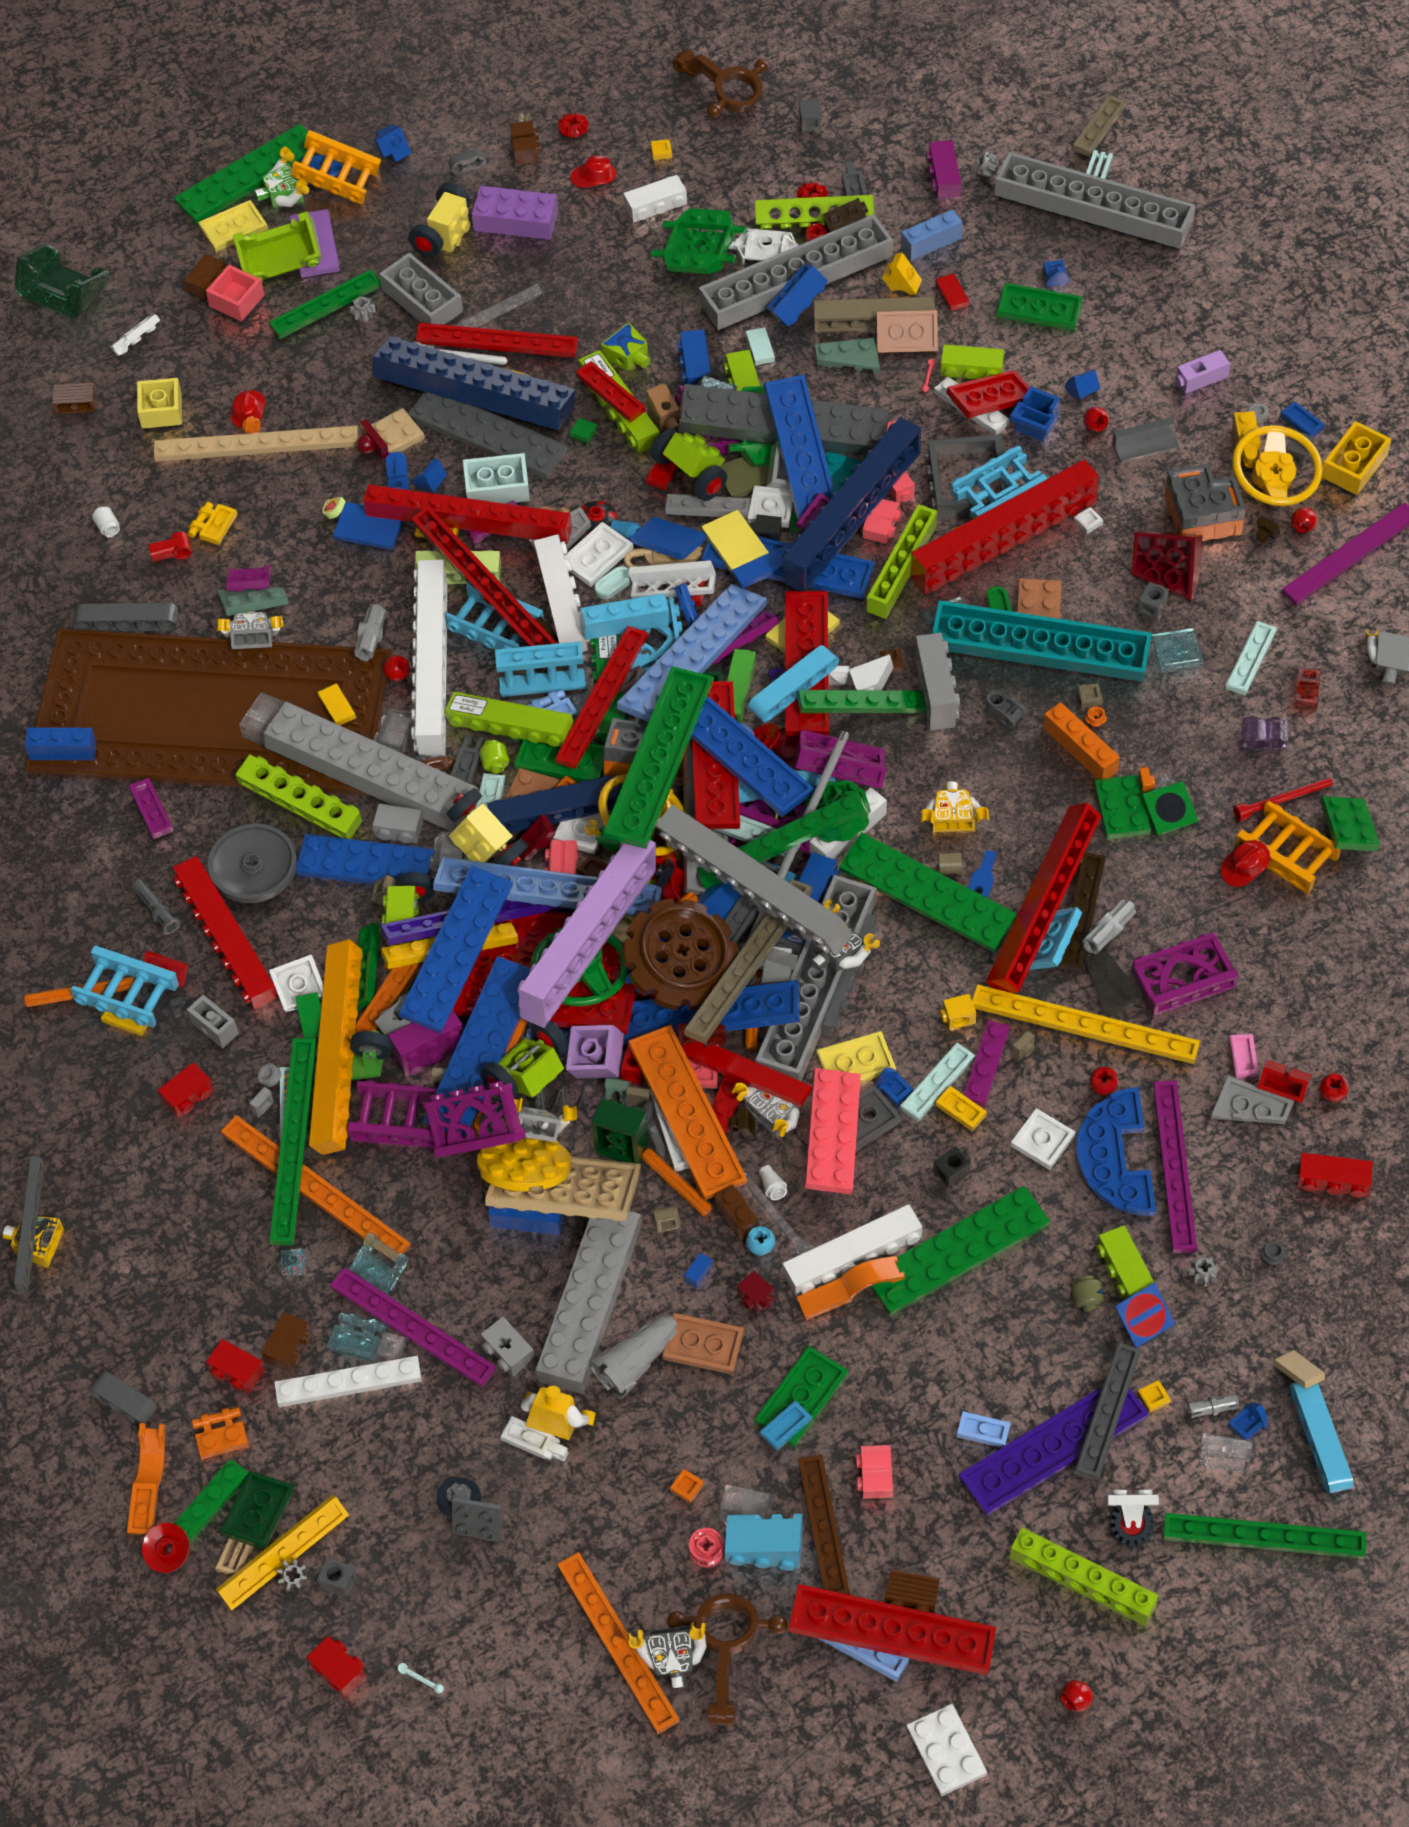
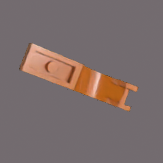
M892 1256L861 1263L851 1268L841 1278L797 1296L806 1320L851 1302L857 1293L871 1285L881 1282L896 1283L905 1279L904 1273H899L895 1264L898 1262L897 1257Z
M140 1423L139 1426L140 1460L138 1473L132 1485L127 1527L129 1535H146L155 1524L158 1490L165 1462L164 1424H159V1429H146L145 1423Z

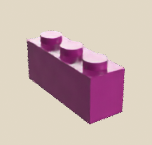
M953 141L929 142V151H926L927 163L930 162L929 176L933 177L932 191H936L937 199L961 197V179Z

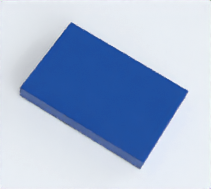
M346 502L333 537L336 540L393 551L404 521L366 516L364 505Z
M653 517L631 536V542L635 545L680 560H684L706 540V533L657 517Z

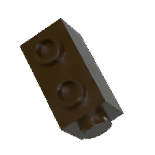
M857 198L822 214V218L830 233L866 218L868 209L865 202H860V199Z

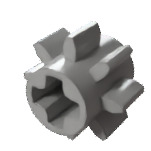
M991 152L980 154L975 161V167L978 168L977 174L984 177L994 175L999 169V162L996 161L997 155Z
M359 297L352 301L353 306L350 307V311L354 315L355 320L365 322L373 318L372 312L376 310L375 304L371 303L370 298Z
M1201 1255L1197 1261L1191 1260L1192 1268L1189 1269L1188 1275L1194 1277V1284L1198 1282L1206 1287L1209 1281H1216L1217 1276L1215 1274L1218 1273L1219 1266L1213 1265L1214 1258L1208 1259Z
M293 1559L291 1565L283 1560L282 1564L284 1567L281 1570H275V1572L280 1574V1579L277 1580V1583H286L285 1590H289L291 1584H294L296 1588H301L299 1581L307 1579L306 1576L302 1575V1570L306 1566H296L297 1559ZM293 1568V1572L296 1573L297 1576L296 1578H291V1580L289 1581V1576H286V1571H291Z

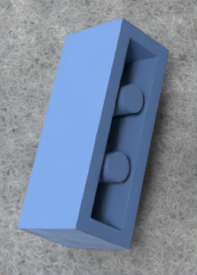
M953 209L902 231L901 249L911 261L962 239L963 222Z

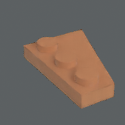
M519 768L505 799L514 798L517 795L536 793L540 790L553 789L560 782V779Z

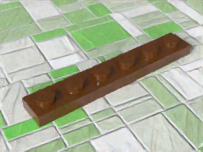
M823 1455L798 1458L822 1587L825 1590L850 1595Z

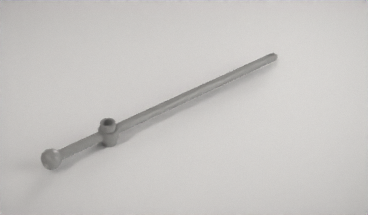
M842 731L803 816L816 810L849 737L848 732ZM800 845L787 850L777 872V875L785 879ZM762 905L760 908L757 907L759 914L747 941L767 915V909Z

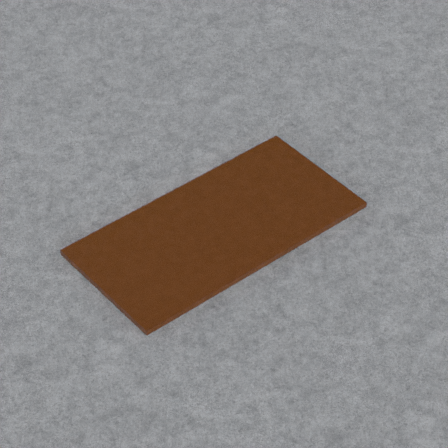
M59 628L35 728H92L97 742L94 760H30L28 756L25 771L26 773L129 780L149 778L150 781L244 787L238 783L236 773L250 754L256 758L257 756L264 758L273 767L279 766L283 768L286 774L292 777L294 775L300 777L309 786L315 785L319 787L323 793L367 795L365 792L265 748L264 732L285 702L333 722L317 692L337 683L356 715V719L340 726L377 742L388 678L384 675L383 666L384 662L392 656V649H375L373 658H370L368 661H361L360 658L355 656V647L272 642V647L232 649L231 639ZM262 775L259 779H265L268 775ZM282 784V785L278 786V789H282V788H284L286 785H285V784Z

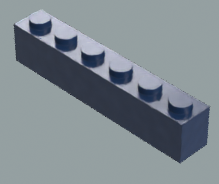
M616 775L603 776L590 781H581L568 786L562 785L554 789L540 790L532 794L517 795L514 798L495 800L487 803L488 810L509 833L527 830L541 815H547L550 823L554 824L599 814L598 800L603 786L609 780L616 777ZM619 785L614 787L608 796V811H612L620 793Z

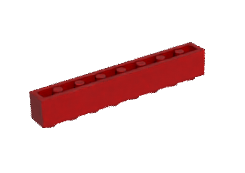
M192 857L174 866L175 876L172 878L178 889L182 887L184 891L182 896L187 905L192 904L193 909L191 910L197 921L201 920L204 924L201 926L207 938L211 936L213 940L211 944L216 954L221 953L223 956L221 958L222 964L226 970L230 969L233 973L231 978L235 986L242 988L241 995L245 1003H250L255 1010L277 999L278 994L274 983L198 857Z

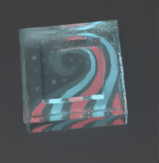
M305 1248L281 1250L282 1275L306 1273Z

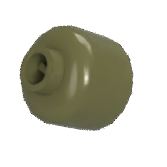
M1094 1276L1076 1278L1075 1283L1071 1285L1073 1303L1075 1307L1083 1308L1084 1312L1098 1310L1097 1305L1104 1302L1101 1282L1098 1279H1094Z

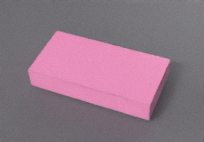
M1253 1034L1230 1035L1229 1043L1235 1078H1258L1259 1070Z

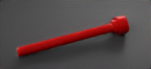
M1329 777L1250 805L1248 803H1239L1233 806L1234 816L1238 822L1247 820L1249 816H1252V813L1263 810L1267 801L1273 804H1280L1333 785V781Z

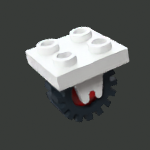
M1112 1490L1110 1495L1104 1496V1506H1116L1109 1516V1528L1111 1529L1112 1536L1118 1542L1127 1546H1137L1147 1542L1150 1536L1153 1535L1155 1527L1154 1514L1151 1513V1509L1147 1506L1159 1505V1495H1152V1490H1135V1495H1127V1490Z

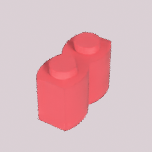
M882 499L865 521L863 538L884 544L888 543L889 538L893 539L896 531L894 525L896 522L899 523L902 515V510H899V503Z
M890 1445L861 1446V1453L856 1454L857 1469L861 1468L862 1476H857L858 1491H863V1499L893 1498Z

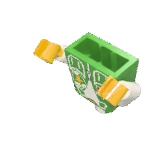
M283 147L280 150L282 159H279L275 166L262 177L264 187L254 190L258 201L269 198L274 208L292 207L294 204L304 202L303 194L309 193L308 183L305 180H297V178L290 175L292 168L286 162L292 161L294 154L290 152L289 148Z

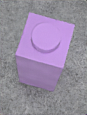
M1218 350L1177 367V374L1175 376L1176 384L1187 394L1225 379L1229 376L1230 362L1222 351Z

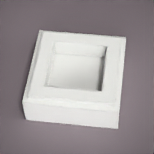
M1091 507L1074 516V522L1086 534L1103 525V519Z

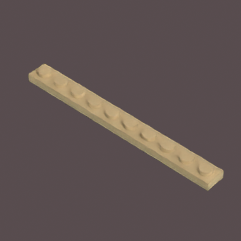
M358 425L155 440L154 458L155 462L356 447L359 430Z

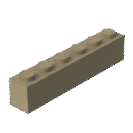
M934 297L814 300L815 332L877 330V312L935 310Z

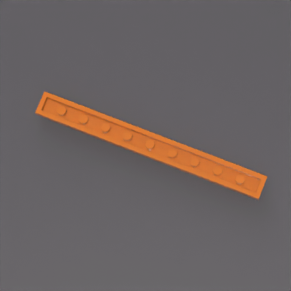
M235 1115L221 1130L222 1136L277 1176L280 1147ZM303 1164L300 1193L396 1264L411 1247L410 1242Z

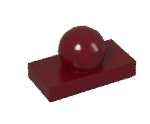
M368 420L361 421L362 435L356 442L358 451L365 455L375 451L382 461H385V458L389 455L388 445Z
M541 815L519 838L524 840L529 846L522 854L524 860H530L539 849L542 850L550 847V841L553 840L555 830L547 815Z

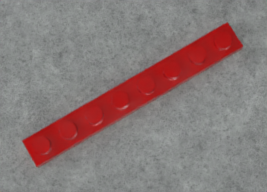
M419 322L416 342L430 345L576 358L578 337Z
M631 626L627 627L558 752L556 763L577 769L648 638V632Z

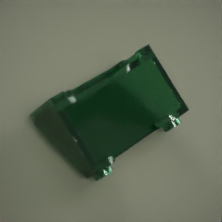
M43 244L17 257L15 274L16 292L28 300L70 318H77L82 315L109 282L110 271L102 267L94 268L91 276L88 277L60 265L61 257L59 251L48 244Z

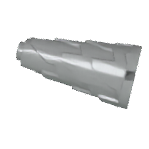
M662 1315L649 1325H644L629 1338L623 1339L609 1350H604L590 1361L589 1365L592 1366V1372L607 1390L613 1387L616 1389L612 1394L613 1396L622 1399L637 1384L636 1381L666 1348L665 1345L677 1333L676 1327L678 1324L671 1316L665 1317Z

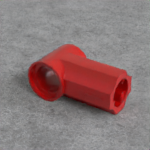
M176 532L171 535L170 539L148 544L153 562L171 557L182 560L192 555L189 536L185 532Z

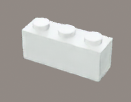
M678 175L623 193L624 207L633 223L687 204V191Z

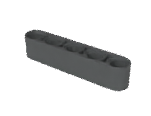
M172 603L79 604L75 608L73 627L76 630L108 632L172 631L176 628L178 607Z

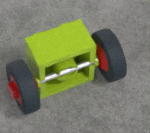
M668 429L661 433L652 444L650 450L652 459L661 465L672 461L690 477L698 478L694 485V493L699 499L709 501L716 497L727 481V473L721 468L725 459L720 455V451L706 444V439L699 434L691 435L687 432L682 434L675 429Z
M409 872L400 875L396 879L395 886H388L387 895L383 896V906L386 909V914L382 915V924L419 917L418 902L427 901L434 896V879L427 874L419 872ZM426 937V938H422V939H418V940L407 941V942H403V943H399V944H404V943H409V942H414V941L429 939L430 937Z
M551 1020L545 1028L532 1023L530 1030L536 1041L524 1038L499 1063L490 1062L484 1066L480 1074L485 1085L489 1087L490 1083L503 1081V1084L512 1083L513 1097L517 1092L532 1098L539 1094L541 1089L554 1080L564 1069L558 1057L568 1046L563 1032Z

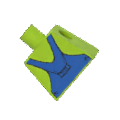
M630 323L624 325L601 343L602 354L605 358L625 370H630L637 364L642 368H646L650 364L651 359L647 356L648 344Z

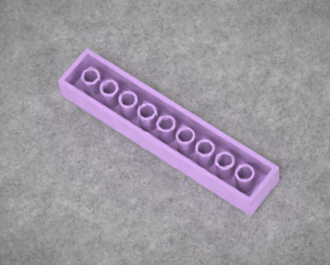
M650 840L647 849L621 843L618 853L610 858L607 868L600 872L594 886L591 885L584 900L578 902L575 912L566 919L563 929L560 933L557 932L550 947L544 949L539 962L531 967L529 976L526 980L520 982L517 990L519 993L518 1007H520V1018L545 1028L656 872L655 842Z

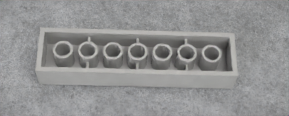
M629 1211L627 1221H612L605 1218L589 1219L536 1368L538 1382L584 1394L592 1372V1366L589 1363L599 1352L642 1227L641 1215L639 1213Z

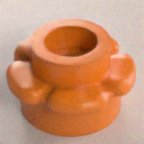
M253 416L247 417L243 422V430L247 434L259 433V419Z
M1094 706L1087 711L1085 720L1093 727H1099L1106 722L1107 717L1101 707Z

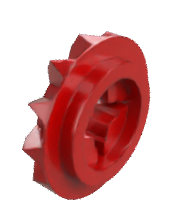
M570 112L569 115L563 114L562 119H559L558 123L560 133L567 137H579L585 134L589 127L585 115L580 116L579 112L576 114Z
M810 181L809 184L803 182L802 187H798L797 198L828 197L825 185H820L819 181L817 183ZM812 191H816V193H813L809 197V193H812Z

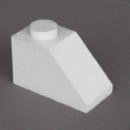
M890 655L849 669L856 690H882L894 667Z

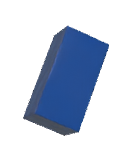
M699 1253L684 1274V1282L697 1289L713 1267V1259Z

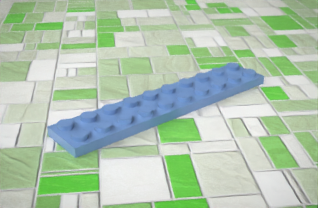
M730 584L617 702V709L649 722L671 667L674 666L703 673L765 608L767 598Z
M442 857L433 883V890L445 893H458L473 865L513 882L506 900L575 909L578 902L583 901L586 897L589 887L591 885L594 886L597 882L598 877ZM646 884L624 916L636 917L640 912L649 914L648 909L650 905L660 901L662 887Z

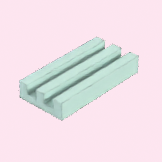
M1094 150L1086 174L1091 175L1095 161L1099 159L1093 175L1098 177L1104 160L1106 164L1101 178L1106 179L1113 154L1105 155V152L1098 154V151Z

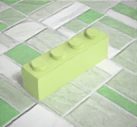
M416 551L415 569H418V561L444 560L447 584H467L465 579L438 551ZM471 551L500 582V551Z

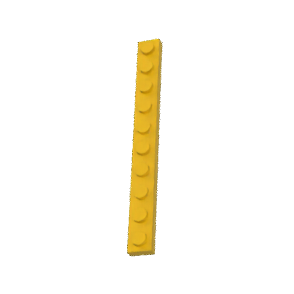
M978 984L972 1000L974 1008L977 1010L1191 1064L1195 1063L1200 1040Z

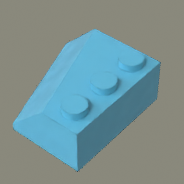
M772 1514V1517L768 1519H762L758 1515L727 1516L726 1562L736 1566H742L744 1563L754 1564L758 1568L774 1566L785 1571L800 1569L803 1543L802 1514H794L793 1519L782 1518L781 1514Z

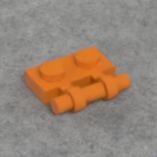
M229 1407L223 1408L222 1412L208 1415V1413L202 1414L200 1418L192 1420L194 1429L204 1428V1432L195 1434L201 1460L249 1447L243 1421L233 1424L232 1419L241 1416L239 1407L232 1409ZM225 1421L226 1426L212 1430L211 1424Z

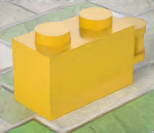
M1255 411L1234 413L1232 433L1235 447L1245 434L1258 428ZM1260 436L1252 439L1242 451L1240 460H1243V464L1247 468H1253L1256 459L1259 457Z

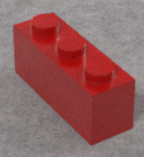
M1302 1152L1298 1168L1297 1188L1308 1192L1324 1191L1332 1195L1348 1194L1356 1198L1368 1197L1372 1184L1373 1161Z

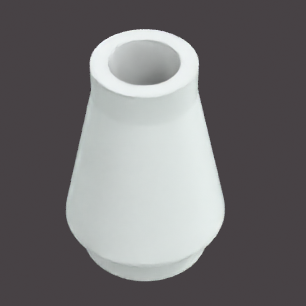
M766 1165L759 1170L766 1196L771 1200L783 1198L787 1194V1184L770 1165Z

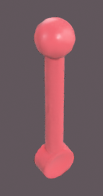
M934 359L928 360L929 368L925 383L921 387V391L924 393L929 391L928 383L932 368L936 365Z

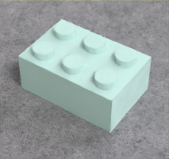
M525 453L463 460L467 498L505 504L512 500L515 503L530 501Z

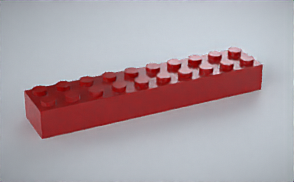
M1084 459L911 553V579L926 595L931 591L938 590L940 586L956 580L960 575L971 572L975 567L989 562L995 556L1006 553L1017 544L1024 543L1028 538L1041 534L1045 529L1059 524L1063 519L1074 516L1078 511L1092 506L1097 501L1099 475Z

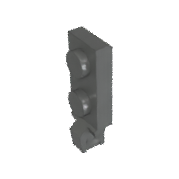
M846 161V172L842 173L846 196L867 195L862 171H855L854 162Z

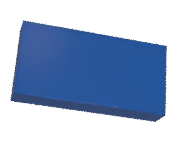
M1295 401L1280 413V417L1291 426L1311 437L1324 430L1325 424Z

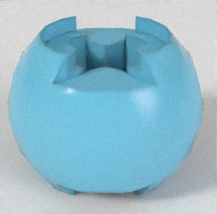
M756 1226L746 1236L747 1248L755 1255L764 1256L769 1254L775 1246L776 1238L774 1233L766 1226ZM762 1238L764 1243H759L758 1239Z

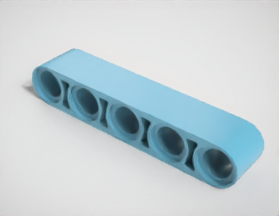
M820 645L755 695L749 702L748 709L763 722H768L797 699L799 690H809L837 667L839 658L825 646Z
M1297 1382L1291 1383V1395L1326 1492L1332 1494L1352 1489L1354 1486L1353 1478L1319 1384L1317 1383L1305 1389Z

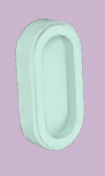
M617 567L595 583L596 595L601 599H610L630 585L632 581L629 576V569Z

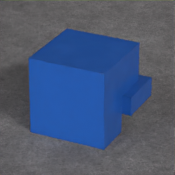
M1030 386L1023 397V403L1019 401L1010 415V421L1015 423V430L1045 441L1059 418L1060 397Z

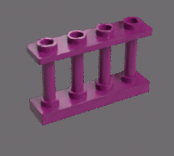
M371 1080L358 1081L357 1090L359 1096H363L359 1121L349 1122L348 1125L350 1141L436 1148L431 1127L427 1125V1128L420 1129L414 1128L413 1125L418 1102L430 1101V1096L436 1094L438 1087L426 1088L414 1084L404 1086L393 1082L382 1084ZM373 1097L386 1099L382 1122L379 1125L368 1123ZM395 1099L409 1101L405 1123L402 1127L390 1125Z

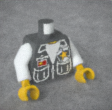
M827 900L824 903V907L830 910L832 900ZM836 904L834 909L830 911L835 914L838 913L840 905ZM848 927L853 936L837 956L831 952L828 954L824 953L817 947L818 944L814 942L816 956L811 960V963L819 971L826 965H829L834 971L858 967L871 953V948L876 949L880 946V941L875 939L871 944V940L875 937L874 934L868 933L862 939Z
M692 1622L688 1626L651 1630L644 1636L645 1640L643 1639V1631L638 1630V1637H632L628 1633V1644L631 1648L636 1649L643 1661L650 1669L655 1670L657 1675L669 1674L672 1688L683 1687L686 1685L684 1672L692 1671L695 1665L700 1663L706 1650V1624L702 1623L700 1629L696 1628Z

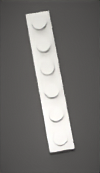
M418 1356L276 1381L275 1389L278 1407H285L421 1382L422 1378Z

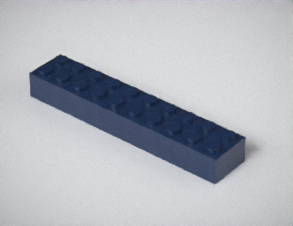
M390 336L373 355V377L555 430L561 428L574 410L575 389L555 384L548 380L534 378L527 374L513 372L510 369L496 367L489 363L475 361L471 358L461 357L454 353H447L436 348L419 345L416 342L405 341L398 337Z
M899 417L895 423L889 426L884 437L881 436L878 439L874 449L867 452L864 461L854 468L853 474L849 479L846 478L843 481L838 492L832 494L828 504L821 507L818 516L808 523L803 534L798 535L793 546L784 552L782 556L783 583L798 591H807L920 455L921 427L902 417Z

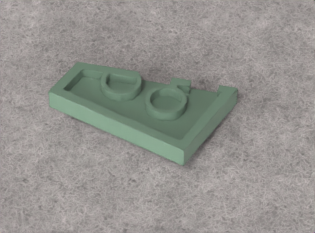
M875 338L815 344L817 365L837 368L849 366L855 367V370L858 371L870 369L873 370V373L880 374Z
M283 587L265 588L263 590L245 589L241 592L217 590L218 599L226 616L288 604V597Z

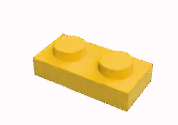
M949 1086L936 1101L938 1108L972 1132L987 1116L986 1110L952 1086Z

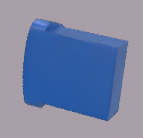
M1063 260L1043 263L1046 286H1059L1070 282Z
M1091 369L1069 378L1065 384V389L1079 400L1088 394L1100 390L1096 370Z
M433 459L424 472L418 474L412 483L422 490L435 493L438 486L447 476V473L440 460Z
M890 1067L882 1071L876 1084L877 1089L895 1106H898L913 1092V1088L895 1069Z
M1252 1402L1247 1404L1228 1423V1427L1246 1443L1262 1428L1265 1429L1268 1426V1419L1263 1406Z

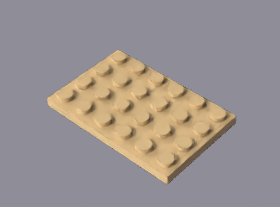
M571 1157L570 1174L558 1185L547 1189L537 1186L529 1187V1191H512L490 1184L485 1197V1206H493L499 1209L512 1208L519 1211H540L545 1214L558 1213L566 1216H586L591 1219L605 1218L612 1221H627L641 1172V1164Z

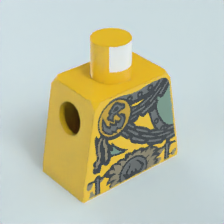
M23 1217L18 1227L6 1225L3 1231V1239L12 1241L11 1247L17 1256ZM38 1217L32 1258L33 1263L49 1268L64 1231L60 1219Z

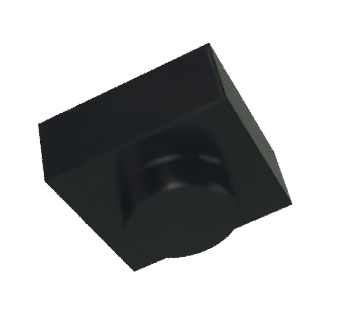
M666 857L662 864L659 863L657 865L656 872L654 873L656 885L662 888L665 887L674 872L673 860Z

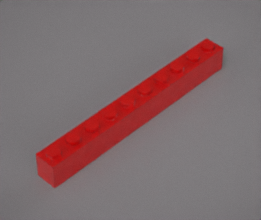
M368 484L363 499L366 516L413 522L412 517L428 505L449 528L533 540L558 534L560 541H565V544H568L572 531L571 515L568 512Z
M428 505L412 517L415 526L527 647L557 644Z
M1088 802L1069 806L987 977L986 982L993 989L1009 993L1020 991L1101 818V815Z

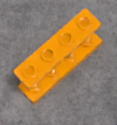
M309 130L304 144V148L308 150L301 163L293 162L290 175L299 180L303 179L335 195L347 198L352 202L363 204L367 192L363 187L369 174L377 176L381 159ZM315 152L326 156L319 171L309 167ZM333 160L344 164L338 178L326 174ZM351 167L362 171L356 185L345 182Z
M1267 801L1263 812L1265 818L1252 833H1247L1242 829L1237 834L1235 848L1246 841H1260L1258 838L1272 822H1275L1284 829L1270 845H1266L1270 851V862L1267 868L1306 894H1309L1313 889L1316 878L1313 874L1328 857L1337 861L1341 849H1335L1333 840L1321 835L1315 828L1307 826L1298 817L1290 815L1279 805ZM1292 833L1302 841L1288 857H1284L1276 850ZM1309 846L1320 851L1319 855L1306 869L1295 864L1296 860Z

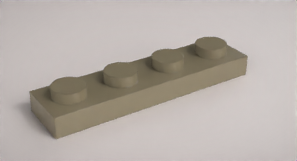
M1109 95L1074 142L1072 150L1090 157L1126 108V102Z

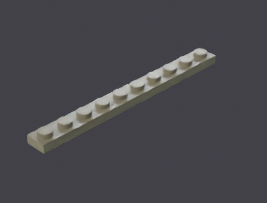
M794 879L790 881L791 885L806 895L810 896L812 894V886ZM767 913L684 1029L685 1036L704 1044L708 1041L788 928L782 923V919L779 917L774 919Z

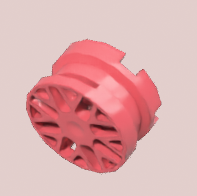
M701 1528L692 1534L689 1540V1553L693 1562L700 1567L709 1568L721 1561L724 1554V1543L722 1536L716 1530Z

